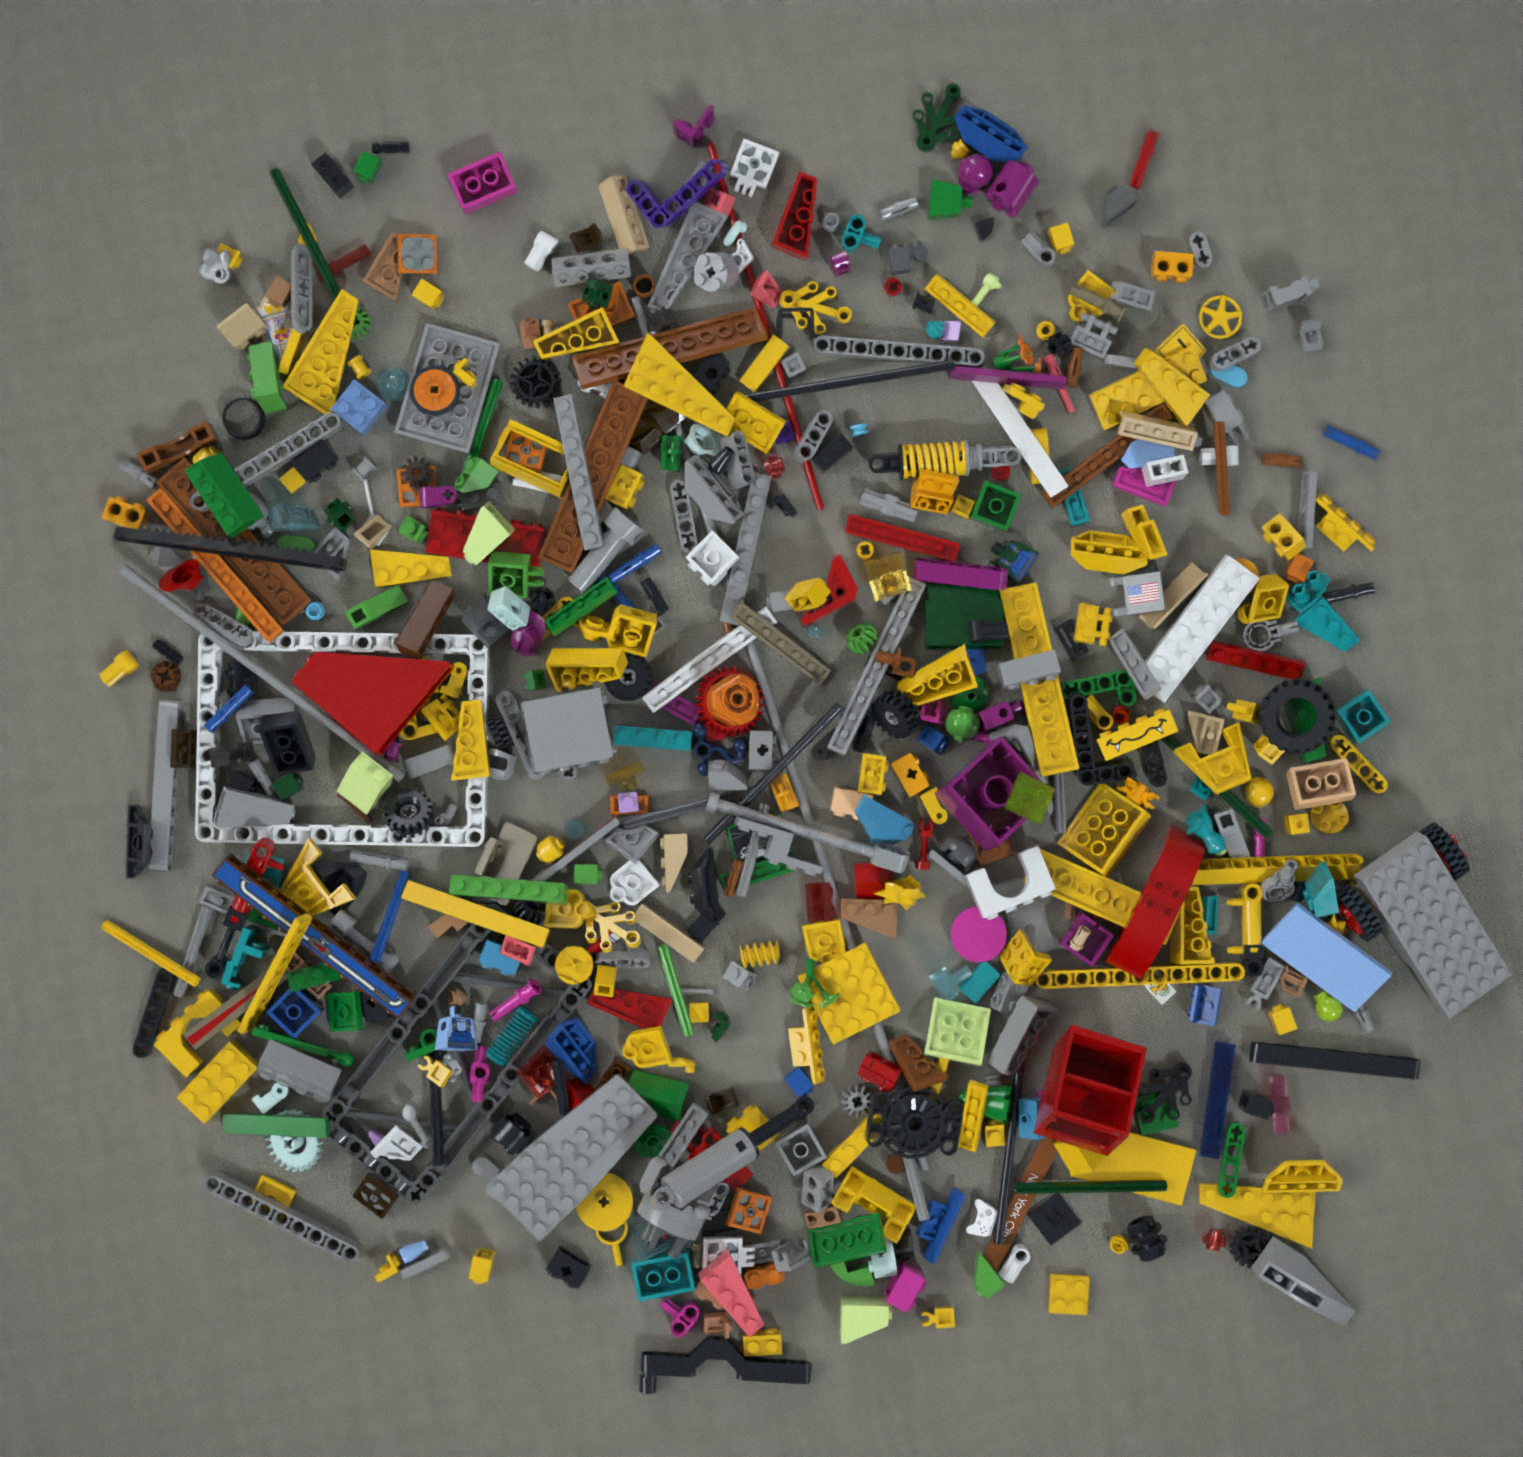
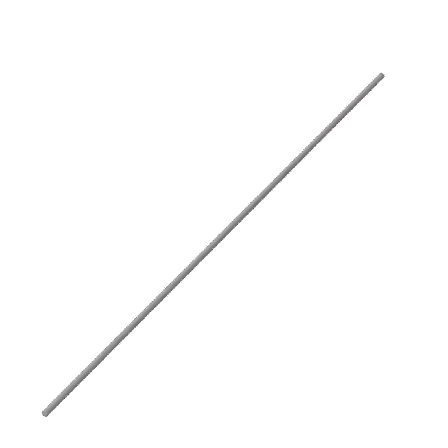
M639 296L631 298L630 301L642 337H645L647 333L652 335ZM680 422L676 426L677 428L674 429L675 436H681V451L685 463L693 456L689 447L684 445L686 435ZM701 511L708 534L713 530L719 536L714 519L708 518ZM730 568L727 571L728 574L723 578L726 588L731 571ZM752 640L746 645L757 681L760 682L759 687L763 689L761 693L765 697L764 702L775 735H777L776 738L782 756H784L790 750L755 642ZM793 760L786 768L805 825L816 828ZM810 839L818 864L823 867L822 876L836 918H839L840 897L822 843ZM840 918L848 951L856 947L848 921ZM880 1021L872 1026L882 1056L895 1064L882 1022ZM900 1078L894 1092L903 1088ZM905 1092L899 1094L898 1097L904 1095ZM914 1118L909 1120L908 1126L910 1129L916 1125ZM926 1156L917 1159L921 1171L930 1169Z

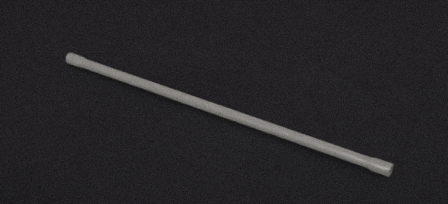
M126 564L122 567L119 573L129 581L138 585L359 752L363 751L393 774L395 780L400 782L404 778L406 773L395 764L372 752L353 734L144 579L129 565Z

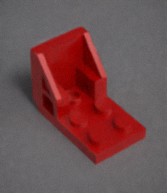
M840 554L832 559L827 587L831 591L829 596L832 603L828 600L819 606V610L813 612L811 609L802 614L800 623L803 628L855 600L858 586ZM840 589L843 593L838 595L836 590Z

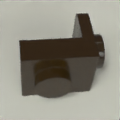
M596 223L591 224L587 229L573 232L570 235L577 253L596 248L603 241L602 232Z
M733 1087L713 1092L706 1097V1105L711 1115L739 1106Z

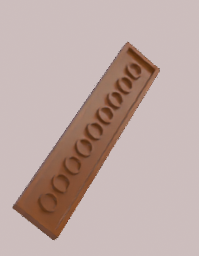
M756 307L651 335L679 363L768 340L766 330ZM645 337L571 356L582 390L627 378Z
M618 381L612 382L585 446L598 516L648 402V398L623 387L624 384ZM569 483L538 558L573 573L582 556L584 547L571 483Z
M186 457L182 458L156 481L158 486L207 539L211 535L214 540L220 537L222 541L228 538L230 542L236 539L237 543L244 540L245 544L251 541L253 545L259 542L263 546L253 532L247 529L234 538L229 537L210 509L200 512L192 508L190 498L198 491L184 472V470L192 466ZM202 497L196 502L198 507L204 505ZM220 555L283 626H286L307 605L313 602L280 563Z

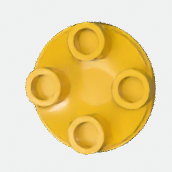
M1340 802L1311 807L1310 819L1319 831L1334 834L1345 828L1349 822V813L1345 804Z

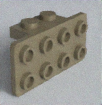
M506 822L498 838L490 837L486 841L482 857L476 863L475 873L481 875V877L520 880L538 841V837L512 823ZM490 898L504 906L509 905L511 899Z

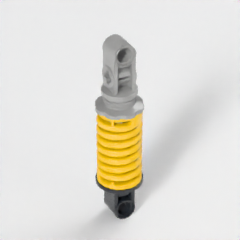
M963 440L959 444L956 441H953L951 444L944 442L943 445L940 442L936 443V445L934 443H929L928 445L922 443L921 446L919 444H914V446L912 444H898L897 452L871 455L868 459V465L874 473L898 472L900 480L908 479L909 476L917 478V473L920 475L922 469L935 472L941 471V473L946 474L948 471V474L954 475V470H956V475L969 476V472L972 469L982 471V467L1016 465L1021 460V453L1012 445L981 447V444H976L975 446H969L967 440ZM1010 451H1016V457L1013 460L1007 459V454ZM875 459L882 460V465L879 468L872 466V462Z

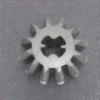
M855 1084V1090L848 1086L847 1088L850 1093L844 1091L842 1093L846 1097L841 1099V1103L846 1104L843 1106V1110L850 1109L848 1112L849 1116L854 1111L856 1117L860 1116V1111H862L863 1115H867L865 1108L869 1110L870 1105L868 1103H870L871 1098L867 1097L872 1094L871 1091L865 1092L866 1086L864 1085L860 1090L858 1084ZM857 1097H860L861 1103L857 1102V1105H855L853 1098L857 1099Z

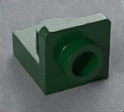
M715 1011L713 1014L716 1019L721 1021V1024L716 1023L711 1030V1033H713L711 1039L715 1042L719 1041L731 1024V1021H729L730 1017L722 1011L719 1013Z

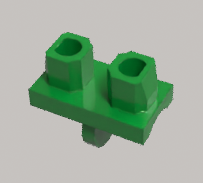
M661 435L660 470L681 471V436Z

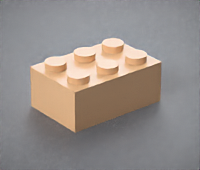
M1347 758L1292 767L1286 773L1295 810L1351 801L1356 796Z

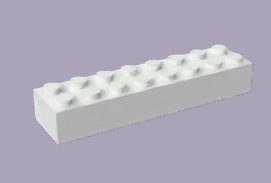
M1229 555L1223 557L1145 660L1161 687V690L1154 695L1164 703L1260 579Z

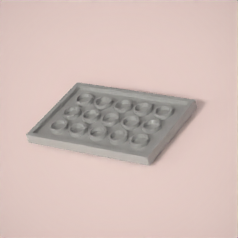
M426 323L394 433L470 454L501 344ZM464 357L469 360L470 364L464 371L469 370L476 376L475 380L478 385L472 390L458 379L460 396L457 404L449 412L442 415H428L416 408L410 397V384L417 372L425 367L434 365L445 367L453 372V367L458 360H463ZM433 387L432 393L437 394L438 388Z

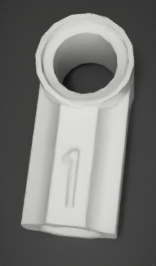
M541 230L534 241V247L524 263L531 269L539 272L547 257L554 252L559 240Z
M1226 446L1227 466L1239 465L1238 446ZM1215 448L1200 449V465H1216Z
M1018 1243L1012 1247L1011 1254L998 1273L1000 1277L1013 1284L1023 1266L1030 1260L1029 1251L1024 1244ZM1024 1251L1025 1255L1022 1258H1018L1016 1253Z

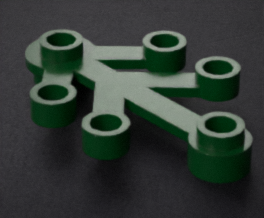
M949 84L946 87V97L937 114L932 103L933 95L929 92L922 95L921 101L925 105L931 124L928 131L923 122L924 112L920 109L913 112L912 118L916 122L920 134L916 144L922 152H930L934 149L936 143L957 138L958 130L954 127L949 128L946 133L935 135L937 129L956 123L954 118L956 115L944 118L952 101L957 100L960 96L961 89L957 84ZM954 88L957 92L955 94L950 93V89ZM929 96L931 100L926 102L924 97ZM920 113L922 117L917 119L915 114ZM954 131L956 135L951 137L949 132ZM928 139L930 143L925 145L923 140Z

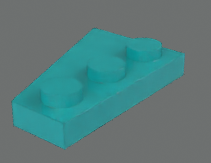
M1323 596L1314 605L1292 620H1296L1299 626L1344 652L1360 641L1359 636Z

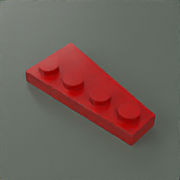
M593 988L587 1004L647 1029L661 1026L673 998L615 988L613 997L594 995Z

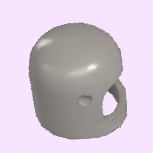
M490 748L488 753L490 777L501 781L508 780L513 775L517 756Z

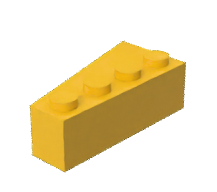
M602 307L533 340V343L541 359L545 360L619 344V340Z

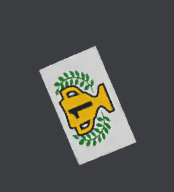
M1156 970L1153 976L1155 979H1159L1162 975ZM1170 984L1144 985L1161 1005L1177 992Z

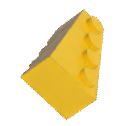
M1144 348L1133 363L1147 382L1154 388L1158 396L1165 402L1169 410L1172 411L1176 419L1185 426H1188L1210 396L1209 393L1147 348Z
M965 644L914 672L912 678L905 677L897 682V689L901 690V694L906 693L907 698H912L914 700L912 703L917 704V706L978 687L976 675Z

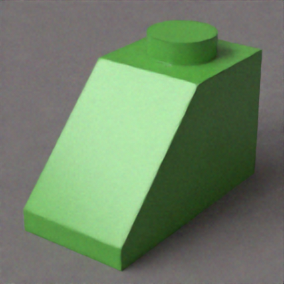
M978 1251L973 1278L976 1285L974 1289L980 1297L984 1295L986 1299H989L1003 1288L1005 1284L984 1255Z

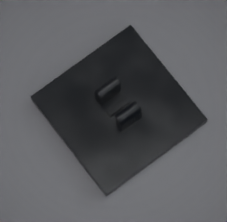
M1059 1193L1053 1195L1028 1214L1050 1246L1081 1224Z

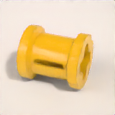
M362 355L354 357L347 363L356 373L358 381L366 378L372 372L363 362Z

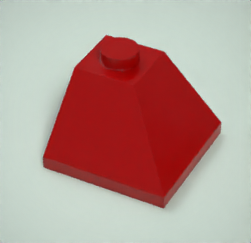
M870 861L853 863L856 899H884V897L873 893L885 889V882L893 881V871L875 866Z

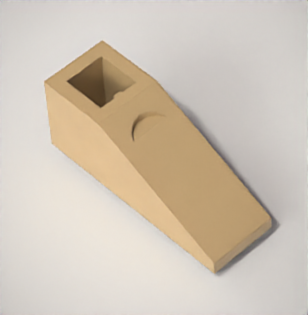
M688 833L664 834V838H660L661 850L665 852V857H661V867L665 869V876H662V888H666V892L671 891L688 854Z

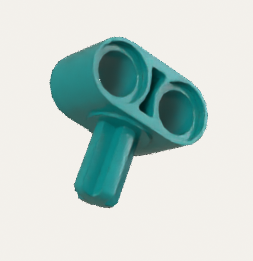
M855 214L848 222L841 243V247L846 253L855 252L860 243L875 249L879 248L881 238L865 232L866 219L864 216ZM859 221L862 223V227L855 229L852 223ZM847 239H853L855 241V245L849 247L845 244V241Z

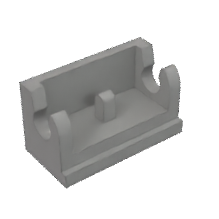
M1125 282L1112 283V287L1116 291L1114 295H1110V298L1151 311L1156 292Z
M794 1238L771 1251L777 1272L792 1271L812 1259L811 1248L807 1239L803 1240L805 1248H802L799 1238Z

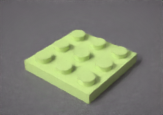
M934 997L924 1055L981 1066L991 1009Z

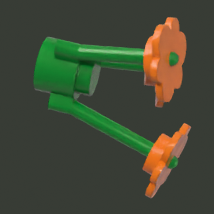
M1018 334L1020 339L1017 340V345L1000 352L999 356L994 357L996 370H1035V373L1042 374L1041 357H1039V362H1035V366L1010 367L1012 366V361L1021 358L1026 364H1033V353L1030 350V346L1023 340L1020 334ZM1018 348L1022 349L1019 355L1013 357L1007 355Z

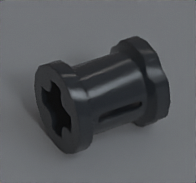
M917 292L912 309H921L931 314L936 298L924 297Z

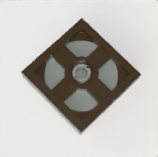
M370 1172L352 1195L353 1198L381 1219L385 1217L400 1196Z

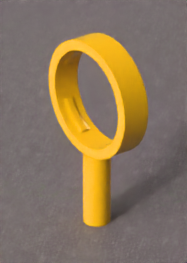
M627 1220L624 1223V1233L617 1240H607L601 1236L599 1231L595 1230L601 1242L612 1246L616 1266L623 1265L619 1243L627 1235Z

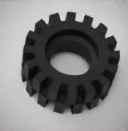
M502 714L486 720L498 750L503 751L514 746Z

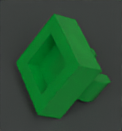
M543 669L528 671L526 675L522 676L523 679L527 678L528 685L524 686V688L529 689V691L547 688Z

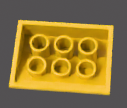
M1105 783L1098 784L1057 844L1102 876L1109 878L1152 816L1145 809Z

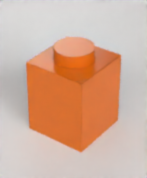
M1298 553L1289 560L1283 575L1291 583H1302L1305 581L1314 561Z

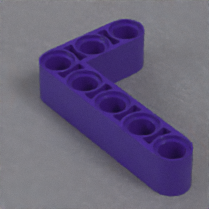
M715 159L709 161L664 203L660 201L645 181L632 180L627 184L626 190L652 226L655 228H667L724 178L729 168L723 160ZM717 163L721 167V170L718 174L714 171V167ZM703 176L706 178L705 186L700 184V179ZM637 184H639L641 189L639 194L635 192V186ZM688 189L692 191V197L690 199H688L686 196V192ZM648 199L652 201L651 209H648L646 204ZM674 202L678 204V210L676 212L672 209V205ZM660 214L664 217L663 224H660L658 221Z

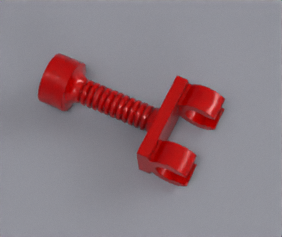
M921 817L919 820L921 850L920 858L915 860V868L929 870L931 861L927 859L929 837H932L933 824L929 818V824L924 826V820Z

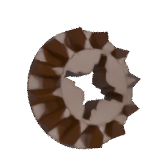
M163 661L156 664L151 670L150 679L153 686L159 691L170 692L179 686L182 675L177 665L169 661ZM168 671V676L173 680H165L163 682V677L159 673H166Z

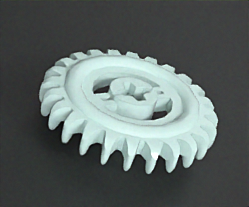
M293 1109L291 1111L285 1110L277 1115L304 1116V1113L302 1111L297 1113V1110ZM271 1135L265 1138L266 1141L272 1142L266 1148L274 1149L269 1155H277L274 1162L281 1159L279 1167L287 1164L286 1170H290L293 1167V1172L298 1170L302 1172L305 1169H310L312 1165L317 1163V1159L321 1157L319 1152L323 1151V1148L320 1146L323 1144V1140L317 1137H306V1148L302 1153L292 1151L304 1145L305 1137Z

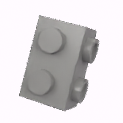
M1002 971L991 999L990 1007L999 1012L1012 1015L1017 1000L1021 995H1026L1029 986L1013 983L1008 973Z

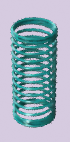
M518 1006L516 1009L518 1013L513 1012L516 1016H511L513 1020L508 1019L511 1024L506 1023L508 1027L503 1026L506 1031L501 1030L503 1034L498 1033L501 1038L496 1037L498 1041L493 1040L496 1045L491 1044V1047H488V1050L485 1051V1054L491 1060L501 1066L507 1064L509 1057H512V1054L515 1053L514 1050H517V1047L520 1046L519 1043H522V1040L525 1039L524 1036H527V1033L530 1032L529 1029H532V1026L538 1021V1018L522 1006Z

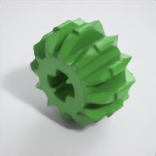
M360 307L357 309L355 322L357 320L359 325L356 324L353 327L352 340H354L355 336L359 340L362 339L361 334L363 333L367 336L368 332L366 329H372V326L367 324L372 321L371 317H367L368 312L366 310L362 312Z
M859 622L857 626L854 625L852 629L848 630L849 634L845 636V643L852 652L856 654L861 653L862 655L866 651L870 652V649L875 647V643L879 640L877 638V630L868 622Z

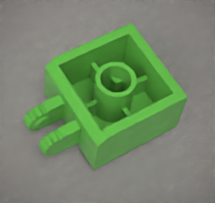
M492 551L488 562V596L491 595L492 591L506 586L520 599L527 598L530 586L540 587L544 585L543 578L531 577L544 575V569L531 566V554Z

